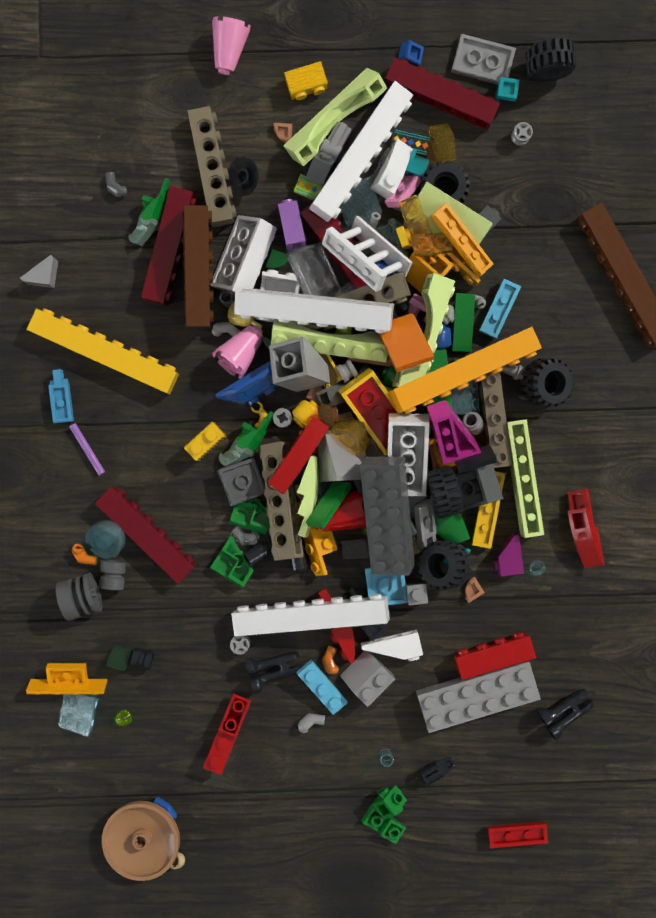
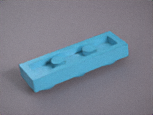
M506 279L502 280L479 332L497 339L521 286Z
M312 660L297 671V675L333 715L348 703L347 699Z

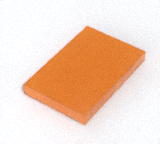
M413 313L392 319L391 330L386 333H379L396 372L434 360V354Z

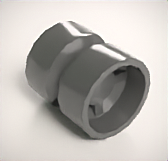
M101 560L100 572L104 575L99 579V588L123 590L125 580L121 575L126 573V562Z

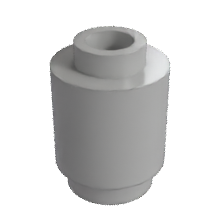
M469 412L463 417L462 422L472 435H478L483 432L485 422L478 413Z

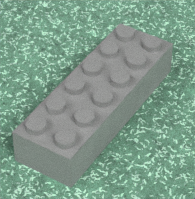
M529 661L462 680L461 678H456L416 690L429 733L541 700Z

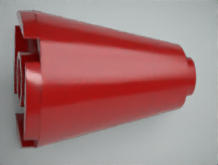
M358 490L347 494L324 529H316H320L321 532L365 528V510L362 505L364 500Z

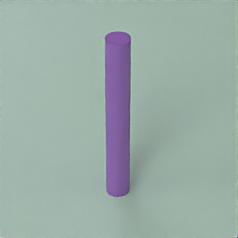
M74 423L69 426L99 476L104 474L105 470L77 424Z

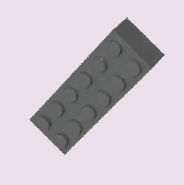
M366 457L360 464L371 574L409 576L415 564L405 457Z

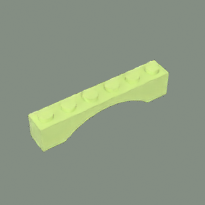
M366 68L283 146L292 159L302 166L306 165L318 153L322 142L334 128L337 121L340 122L356 109L378 98L387 89L380 74Z
M435 273L427 274L421 292L426 309L424 336L433 353L437 348V337L443 329V318L449 310V299L455 291L454 280ZM431 361L396 372L392 386L398 388L426 375V372L430 370Z
M274 319L271 345L303 336L320 354L380 362L387 361L388 352L377 332L354 335L329 334L309 329L294 321L283 323L279 322L278 319Z

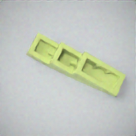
M310 456L297 493L304 495L297 513L304 516L298 535L304 538L308 537L311 527H308L306 520L315 509L318 498L319 472L318 457Z

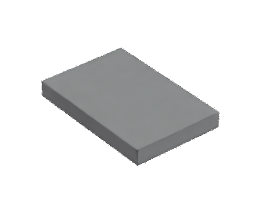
M461 34L451 73L497 85L500 77H509L516 48Z

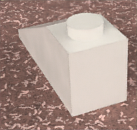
M397 138L370 189L386 199L394 195L403 179L413 149Z
M417 630L361 643L362 650L404 660L408 659V661L418 660L419 656L423 655Z

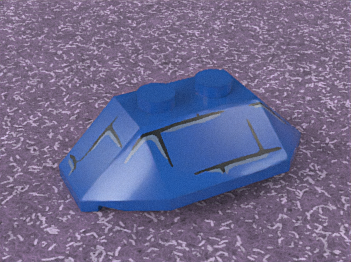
M271 361L218 392L215 396L220 400L241 405L249 404L251 406L259 401L258 397L265 394V396L273 393L275 391L274 387L277 385L273 384Z

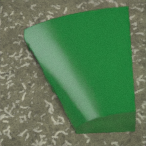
M258 498L234 506L229 523L265 535L270 524L267 516V507H264Z
M461 513L442 519L435 515L436 535H439L443 541L452 540V542L462 543L470 539Z
M230 536L210 569L242 589L254 570L246 561L242 550L240 551L234 537Z

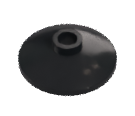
M243 156L236 158L229 167L228 185L229 187L231 186L232 192L239 196L251 194L256 188L259 179L256 163L251 158Z

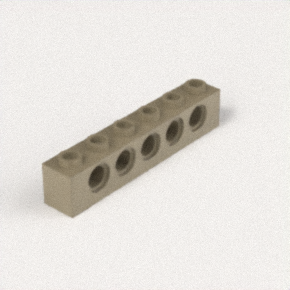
M210 106L187 110L206 205L208 206V211H212L211 226L213 228L233 224V217H237L235 206H231L230 198H233L231 186L227 187L226 180H229L227 168H223L222 161H225L223 149H219L218 143L222 141L220 131L215 129V124H218L216 112L212 113ZM203 127L210 128L207 133L201 132ZM212 145L214 148L208 152L205 151L206 146ZM211 164L218 165L215 170L208 169ZM215 182L222 184L218 189L212 188V185ZM218 201H225L223 207H216Z
M400 272L387 277L381 290L377 292L369 285H366L335 298L366 301V296L372 294L374 302L391 303L395 301L396 304L407 301L406 297L410 296L411 293L404 273ZM387 287H390L393 291L390 298L384 296V290ZM311 322L308 325H302L315 331L324 328V331L335 327V325L329 324L327 327H320Z
M491 372L485 374V379L478 381L482 416L485 422L486 446L491 445L497 458V462L493 463L494 468L512 466L500 372L493 375Z
M280 441L260 445V458L263 465L262 477L265 481L264 494L267 499V516L270 523L269 534L272 540L271 552L274 556V561L303 557L301 536L298 535L300 524L297 514L298 508L294 481L285 494H281L267 484L287 451L290 450V443ZM275 460H277V465H276V467L274 466V461H275ZM279 498L282 500L281 505H279ZM282 516H283V518H284V523H283V525H282V523H281V518H282Z

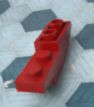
M588 489L567 492L570 511L567 512L571 531L584 568L603 566L604 560L598 527L594 525Z
M325 587L318 591L320 595L317 597L318 599L331 601V596ZM352 626L331 628L332 633L330 636L335 644L339 643L342 648L340 653L345 661L349 660L350 664L354 663L355 642Z
M233 693L203 768L219 775L222 774L251 700Z

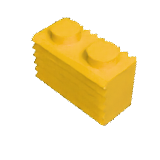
M321 61L284 72L291 100H303L309 94L319 95L328 89V82Z
M211 422L184 449L194 460L201 461V458L206 456V453H209V451H212V448L218 446V443L221 440L223 441L226 435L214 422Z

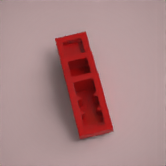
M312 416L290 450L283 457L267 484L281 494H285L329 427Z

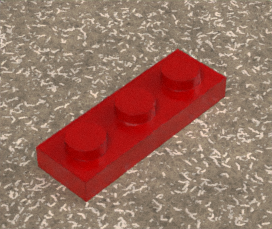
M544 821L488 826L490 848L547 844V824Z

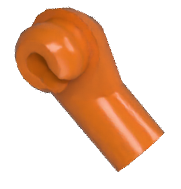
M79 543L73 545L72 554L78 563L96 566L97 556L88 555L84 547Z
M331 645L328 646L322 658V663L328 674L335 675L339 671V667L333 660L337 648Z

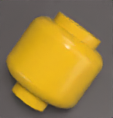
M302 400L292 411L294 416L292 419L304 429L312 416L317 419L320 418L321 414L318 411L320 407L313 400H310V402Z

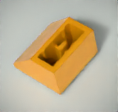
M424 240L408 258L412 261V265L405 279L421 293L427 274L435 273L445 277L454 264L429 242Z

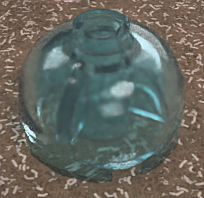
M102 520L95 523L88 529L85 535L86 543H90L92 546L90 550L103 559L117 557L126 542V535L120 525L110 520Z

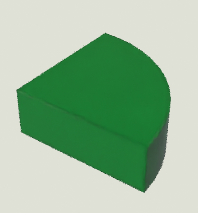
M272 249L266 268L276 269L285 265L289 261L290 255Z

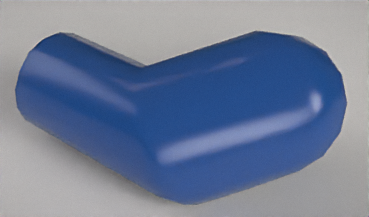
M156 797L153 803L164 808L173 819H176L177 813L170 803L160 797Z

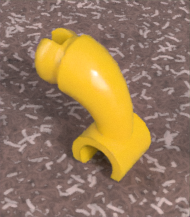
M257 402L260 405L258 411L251 407L254 413L260 415L259 422L255 424L256 429L260 427L267 417V412L263 409V405L260 402Z

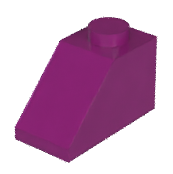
M512 534L496 554V561H493L494 571L498 572L499 576L524 574L519 535Z

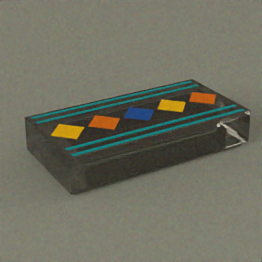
M394 129L390 149L398 138L412 149L417 150L416 155L427 158L432 137Z

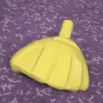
M235 301L231 304L228 310V318L232 325L248 327L252 324L260 329L262 328L261 324L254 321V316L252 318H241L240 315L234 314Z

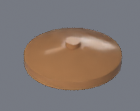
M134 801L118 808L108 819L102 833V849L109 865L123 877L136 881L151 880L165 873L173 864L180 847V834L173 817L161 806L148 801Z

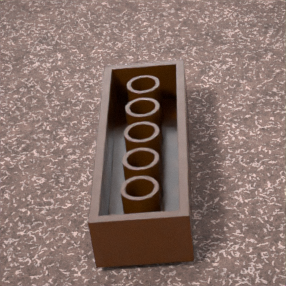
M184 205L185 326H210V322H213V311H210V303H213V291H209V283H213V271H209V264L213 263V252L209 251V244L212 243V231H209V225L212 223V211H208V206Z

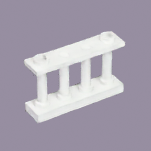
M359 216L355 217L351 230L340 234L333 227L328 228L322 242L324 247L375 292L381 290L387 275L396 271L397 273H404L406 277L412 265L411 260ZM356 236L362 242L353 245L347 239ZM370 248L375 254L367 257L361 251ZM383 260L389 266L380 269L375 262Z

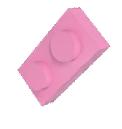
M419 175L403 177L395 194L385 200L388 208H400L407 203V200L421 183Z

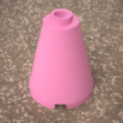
M218 16L213 17L215 69H218L219 74L230 75V72H234L251 27L249 24L245 27L244 21L229 17H223V21H220Z
M249 325L215 349L212 355L214 358L217 356L220 359L218 364L233 376L237 373L239 375L238 378L241 379L245 375L264 338L262 335L263 331L256 325Z

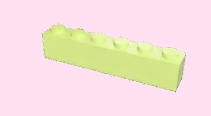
M527 419L507 422L512 460L510 470L520 536L524 538L544 535Z

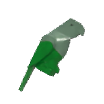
M165 178L159 196L156 199L143 195V210L139 215L137 227L132 234H129V241L131 243L143 246L149 237L159 230L170 181L168 178Z
M270 411L258 429L244 422L241 426L242 431L233 441L231 448L224 454L220 453V463L228 467L248 457H252L265 436V430L274 413Z

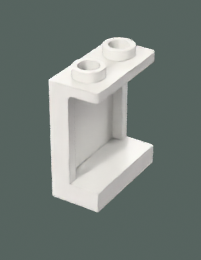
M276 270L262 271L260 290L299 294L301 280L294 273L281 275ZM271 318V320H267L266 322L274 323V318Z

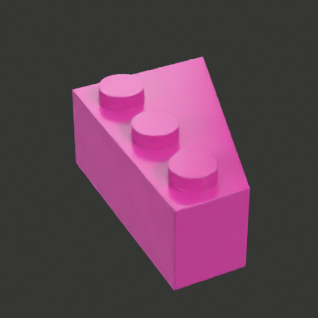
M446 400L427 406L437 451L444 465L481 453L474 437Z

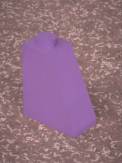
M283 200L278 204L287 253L306 250L297 200Z

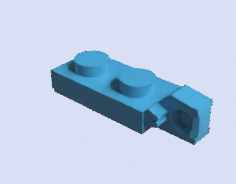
M52 370L54 380H51L48 386L53 423L74 421L70 384L68 379H64L63 370Z

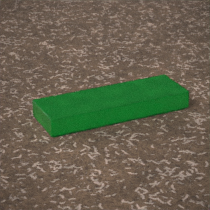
M455 293L452 351H472L475 294Z
M334 481L306 520L308 527L322 529L326 527L352 487L349 482Z

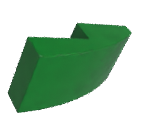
M372 804L362 818L363 824L376 830L380 836L397 844L406 830V826L393 817L383 819Z

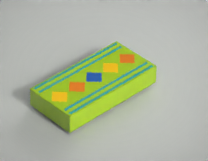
M300 174L294 194L314 201L323 186Z

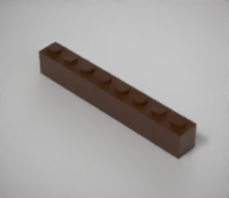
M600 203L582 213L577 218L579 220L578 225L588 236L587 241L592 248L594 247L597 252L596 256L599 263L603 264L606 268L608 279L615 284V291L625 302L626 311L634 318L635 327L643 334L645 345L650 347L651 350L656 349V297L603 203Z

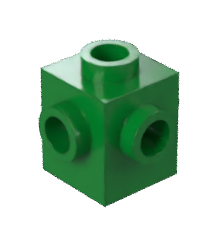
M396 785L391 787L385 786L378 792L379 796L372 805L383 819H387L401 813L407 799Z

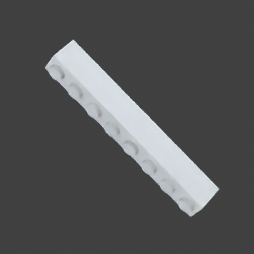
M394 81L309 207L311 211L326 222L331 218L336 219L341 211L339 206L342 202L345 204L352 195L349 191L352 187L356 188L362 180L359 176L362 172L366 173L372 165L369 161L372 157L376 158L382 150L380 144L382 141L387 142L392 134L390 129L392 126L397 127L402 119L400 114L402 111L406 113L411 106L410 99L413 94L398 82Z
M240 287L235 291L234 314L240 315L241 318L256 316L260 320L266 321L274 318L283 323L293 320L302 325H308L311 322L317 323L316 325L320 327H327L329 324L336 325V328L339 329L355 327V330L358 331L375 329L377 333H386L392 327L394 304Z
M380 593L371 594L368 598H362V595H355L346 600H343V597L331 598V601L315 599L312 600V603H305L304 600L293 602L291 605H286V602L275 603L274 606L268 607L267 604L256 605V608H249L246 605L237 607L231 613L234 636L386 624L390 619L387 596H381Z

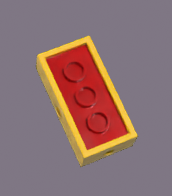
M368 368L339 389L338 392L386 456L388 455L389 413H398L386 388L374 371Z

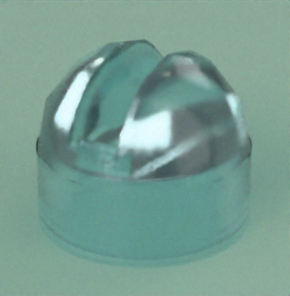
M540 560L533 561L529 566V571L534 576L542 575L546 569L545 564ZM541 567V570H532V568Z

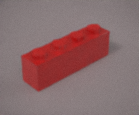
M523 632L514 633L511 638L507 639L505 637L497 638L491 644H477L474 649L468 650V648H463L453 655L462 680L536 659L531 638L527 633Z

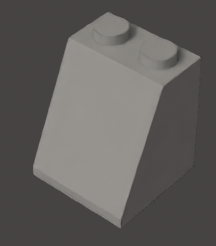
M302 336L269 346L273 384L296 392L330 384L328 364L305 337Z
M335 430L326 431L318 444L319 482L361 480L360 464L366 458V453L360 433H353V430H341V434H336Z

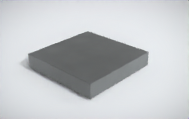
M254 458L217 471L231 507L265 495V485Z

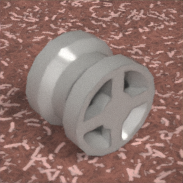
M521 122L515 126L511 134V140L514 144L523 146L528 143L533 133L531 125Z
M350 359L346 360L345 364L336 366L345 383L350 378L358 376Z
M278 409L273 415V421L278 427L286 428L292 423V414L287 409Z
M247 635L234 636L230 642V648L235 654H244L250 646V639Z

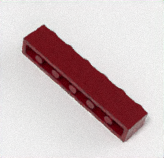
M394 57L385 78L386 87L390 88L393 82L396 81L413 94L412 98L486 130H489L500 105L491 96L485 97L475 89L464 88L456 81H448L442 75L427 72L425 68L413 66L402 58L397 59Z
M170 186L141 295L144 301L164 306L167 305V302L171 301L173 294L171 286L172 283L175 284L177 279L176 267L181 264L182 260L180 252L183 246L184 205H196L197 199L193 191Z
M310 206L300 212L301 220L355 289L366 286L367 284L322 245L328 228L333 227L340 234L344 233L341 229L342 224L337 218H331L326 222L309 209ZM353 238L347 239L349 242L353 244ZM388 287L384 290V296L388 294ZM368 294L366 296V301L374 302V296L372 294Z
M115 486L110 487L95 504L179 584L196 567L194 564L195 559L188 553L185 555L180 550L182 547L175 540L171 541L167 537L168 533L162 527L157 528L153 524V518L147 513L143 514L139 510L140 506L134 500L129 501L125 497L127 494L119 486L117 488Z

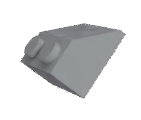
M366 650L340 674V677L352 692L367 707L395 680L394 675L370 651Z

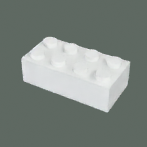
M389 413L387 457H405L408 496L426 497L429 414Z

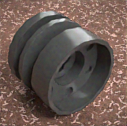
M92 573L77 576L75 582L70 578L56 583L57 602L62 615L67 621L81 618L83 611L87 615L102 611L100 588Z

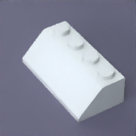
M238 215L214 273L213 283H210V286L234 296L235 291L240 287L253 289L277 228L261 218Z

